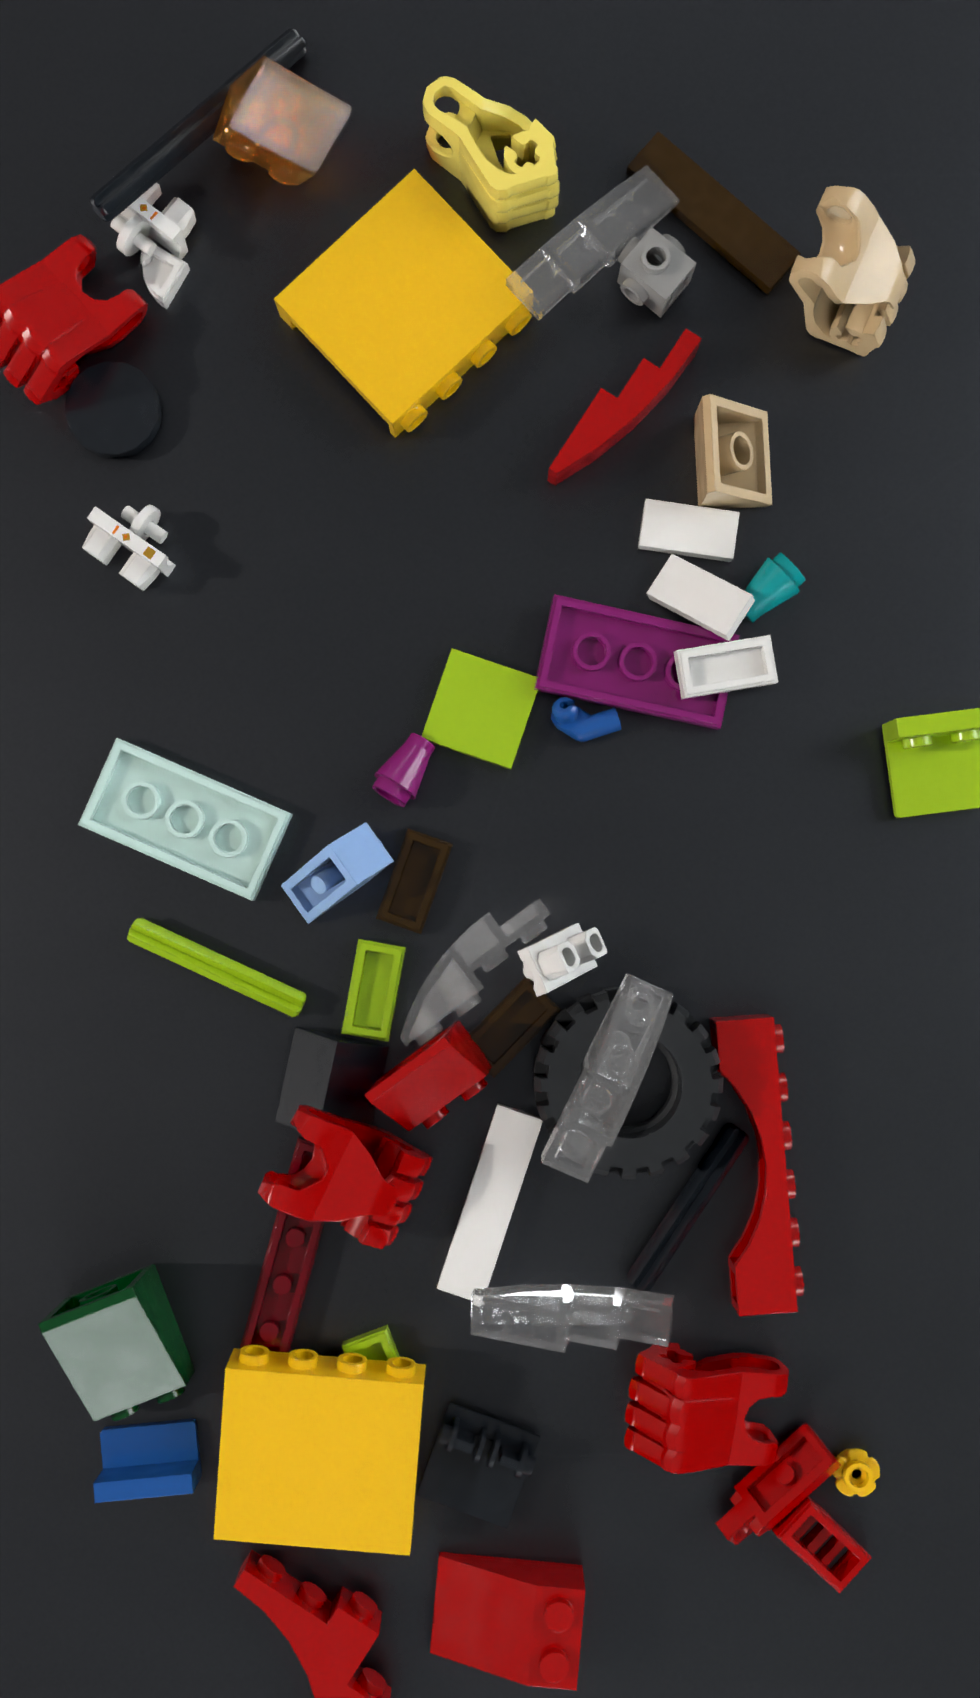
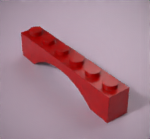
M768 1014L709 1018L711 1045L716 1048L721 1062L717 1064L718 1071L730 1083L744 1105L754 1131L758 1153V1186L752 1213L742 1236L728 1255L732 1305L739 1316L798 1312L797 1296L804 1295V1280L801 1267L794 1266L793 1247L800 1246V1231L797 1218H790L789 1199L796 1198V1182L793 1170L786 1169L785 1150L792 1149V1133L789 1121L782 1120L781 1102L788 1101L787 1078L784 1072L779 1073L777 1054L784 1053L783 1029L781 1024L775 1025L774 1017Z

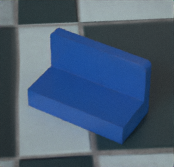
M196 1419L107 1426L100 1432L103 1469L93 1483L95 1503L194 1493L202 1477Z

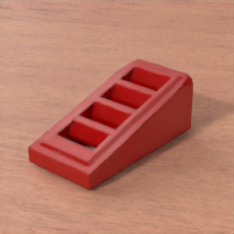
M810 1495L772 1528L774 1534L839 1594L872 1558ZM818 1521L819 1523L801 1541L800 1538ZM831 1535H834V1536L828 1541V1543L818 1552V1554L815 1555L814 1553L823 1545V1543H824ZM846 1546L849 1550L831 1569L828 1568L829 1563Z

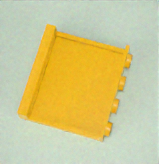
M413 169L274 298L280 317L292 329L297 327L389 424L390 433L396 438L404 429L407 432L416 429L428 414L426 409L439 397L442 400L449 398L463 381L461 376L473 365L480 368L487 363L497 350L496 344L506 334L509 333L511 336H514L527 325L532 317L530 312L532 311L533 293L433 187Z
M246 1345L241 1349L234 1348L225 1368L214 1539L410 1556L426 1364L416 1363L413 1359L407 1357H392L387 1361L367 1359L366 1356L359 1353H344L335 1357L318 1355L316 1351L310 1349H295L286 1353L269 1351L267 1347L262 1345Z

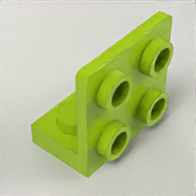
M980 708L902 717L882 724L893 813L896 818L980 808Z

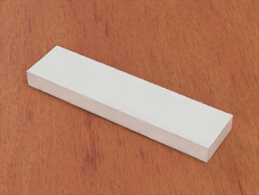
M497 1103L437 1284V1289L483 1304L543 1122L539 1116Z

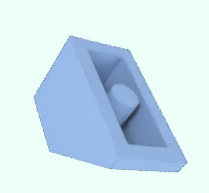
M367 822L328 844L286 880L281 887L309 924L369 882L394 862V860Z

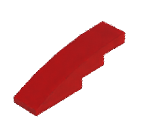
M686 328L660 368L643 358L618 398L601 388L549 467L547 481L556 486L597 460L630 433L667 395L695 357L702 338Z

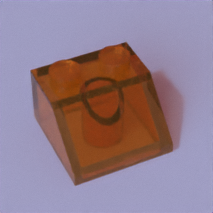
M263 56L230 85L212 140L225 146L226 152L233 158L243 162H254L269 170V175L277 182L298 186L317 173L346 123L352 107Z

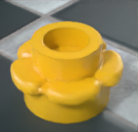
M849 1448L840 1452L836 1459L842 1466L833 1473V1476L836 1477L835 1485L837 1489L849 1497L857 1494L859 1497L871 1494L876 1488L875 1480L880 1477V1467L876 1459L868 1457L865 1450L858 1448ZM860 1470V1476L855 1478L852 1476V1472Z

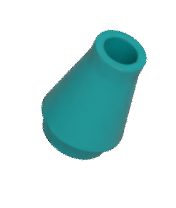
M781 552L773 559L767 557L744 590L752 594L755 600L745 616L751 623H754L760 616L800 592L798 587L806 581L800 570Z

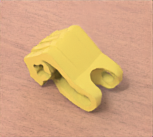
M448 76L439 77L427 86L423 98V114L426 122L429 124L425 136L429 154L435 162L463 183L490 228L496 232H507L515 227L553 217L555 207L559 203L560 192L554 136L536 118L531 122L525 115L512 107L482 97L455 78ZM444 96L453 98L460 106L458 114L440 111L435 106L436 100ZM443 136L451 148L442 147L438 143V139ZM504 149V166L502 167L495 151Z

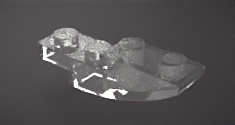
M540 898L501 926H499L488 911L449 947L428 975L409 1010L400 1036L405 1046L414 1039H416L420 1046L444 1029L439 1021L449 1013L455 1011L460 1017L482 1001L478 992L484 988V984L475 973V970L482 966L486 973L509 957L505 948L519 937L524 944H527L548 928L543 920L551 915V913Z
M626 973L583 1060L584 1069L541 1154L542 1164L586 1183L589 1182L606 1146L612 1147L635 1099L666 1021L673 999L671 992Z

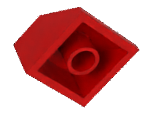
M457 1020L383 1074L364 1095L371 1104L406 1130L411 1131L420 1123L428 1129L450 1112L445 1105L460 1095L464 1101H467L488 1085L484 1077L488 1075L492 1065L476 1042L473 1041L462 1023Z

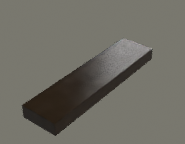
M659 131L627 166L626 174L767 295L793 267L797 255H801L795 247Z

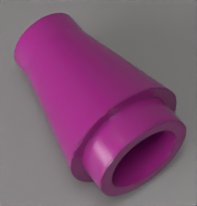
M411 733L406 742L374 773L377 779L372 788L388 801L405 807L409 799L414 800L416 798L429 758L435 746L424 737Z

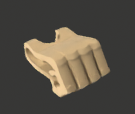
M830 186L826 187L816 209V214L822 226L820 252L817 257L804 258L797 255L790 273L789 282L804 303L805 325L810 335L865 357L869 352L881 346L887 332L886 326H890L895 320L898 312V303L902 301L907 291V279L913 271L915 257L911 246L896 245L895 240L866 194L854 187Z

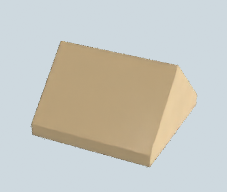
M713 394L702 396L693 417L698 506L715 509L771 506L772 487L767 411Z

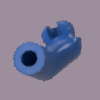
M561 697L553 703L551 720L555 727L576 741L585 742L621 730L620 720L615 708L590 715L576 706L575 700L570 697Z

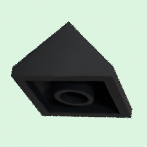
M295 1027L275 1121L297 1130L290 1122L299 1105H308L340 1117L373 1125L376 1107L369 1102L364 1094L383 1076L389 1046Z

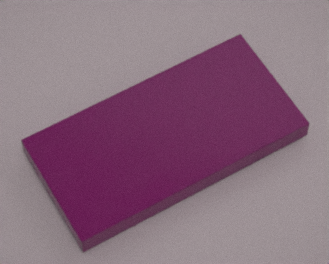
M554 594L534 690L718 730L722 726L728 692L681 699L673 652L680 649L729 641L700 626ZM733 634L730 641L739 640L740 635Z

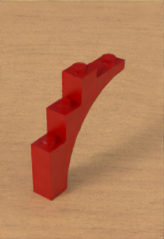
M251 1550L241 1565L233 1587L262 1609L289 1641L308 1676L314 1698H390L392 1687L387 1685L383 1676L372 1668H361L359 1666L380 1633L383 1612L378 1609L374 1600L360 1591L353 1593L342 1586L331 1602L327 1599L323 1590L309 1581L301 1582L288 1574L283 1564L270 1555L261 1556Z

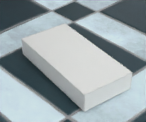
M645 499L638 549L731 562L734 557L740 512Z
M674 554L670 555L646 593L650 600L730 641L755 602L752 594Z
M770 635L680 649L673 652L681 699L778 683Z

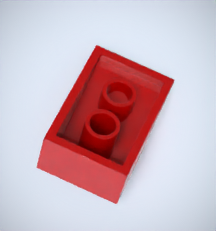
M439 1552L430 1653L525 1686L577 1691L586 1592L582 1565Z

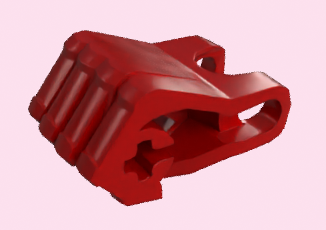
M82 234L71 237L41 261L0 284V368L7 366L3 374L16 388L26 385L23 391L29 400L36 405H41L53 399L56 400L67 392L80 372L79 366L75 363L84 355L112 348L130 334L146 316L148 303L133 289H126L108 300L93 299L82 291V279L95 267L97 260L95 245Z
M299 1105L290 1123L297 1128L304 1139L314 1143L312 1159L304 1169L293 1174L275 1171L265 1173L258 1189V1194L271 1207L299 1219L325 1222L342 1221L340 1225L345 1227L344 1230L356 1237L361 1244L378 1249L390 1246L399 1231L397 1224L404 1223L411 1213L413 1204L408 1201L415 1200L422 1191L424 1181L419 1179L418 1176H424L427 1173L433 1157L383 1128L340 1117L308 1105Z
M653 1343L651 1347L638 1353L636 1358L635 1373L638 1375L631 1379L629 1385V1397L633 1401L627 1404L625 1411V1422L630 1426L627 1428L624 1436V1445L630 1451H634L673 1474H685L728 1465L767 1466L775 1462L778 1441L768 1427L762 1423L746 1421L745 1416L749 1407L758 1400L782 1397L787 1392L790 1369L775 1357L752 1353H727L706 1357L696 1362V1360H693L692 1354L680 1349L679 1343Z

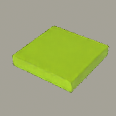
M452 648L422 737L433 744L511 770L538 690H534L536 676Z

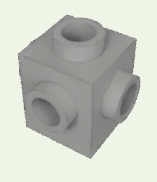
M651 227L641 240L633 237L618 257V262L621 263L617 283L621 285L622 293L632 303L638 306L646 305L661 318L691 282L697 263L685 254L683 246L677 239L669 234L661 235Z

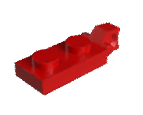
M805 1423L778 1446L774 1463L767 1466H756L734 1486L736 1492L730 1498L734 1507L715 1524L725 1538L734 1543V1545H738L752 1532L760 1537L767 1530L770 1531L842 1465L815 1431Z

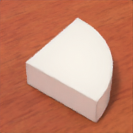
M157 246L154 253L150 256L143 251L141 252L142 275L152 297L162 307L168 309L188 275L190 268L185 261Z

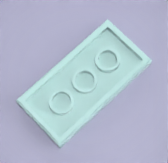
M116 738L78 825L244 898L255 901L293 814Z

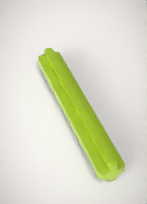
M136 918L127 935L129 942L291 1017L298 1016L305 1004L306 994L144 918Z

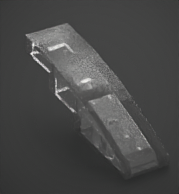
M646 165L591 205L546 242L506 278V286L539 321L570 291L575 294L605 265L609 269L618 260L619 255L633 237H637L640 240L651 227H654L679 203V199Z
M575 1284L513 1285L476 1288L471 1294V1335L565 1353L569 1341L617 1350L620 1338L668 1347L672 1332L674 1295L628 1288Z

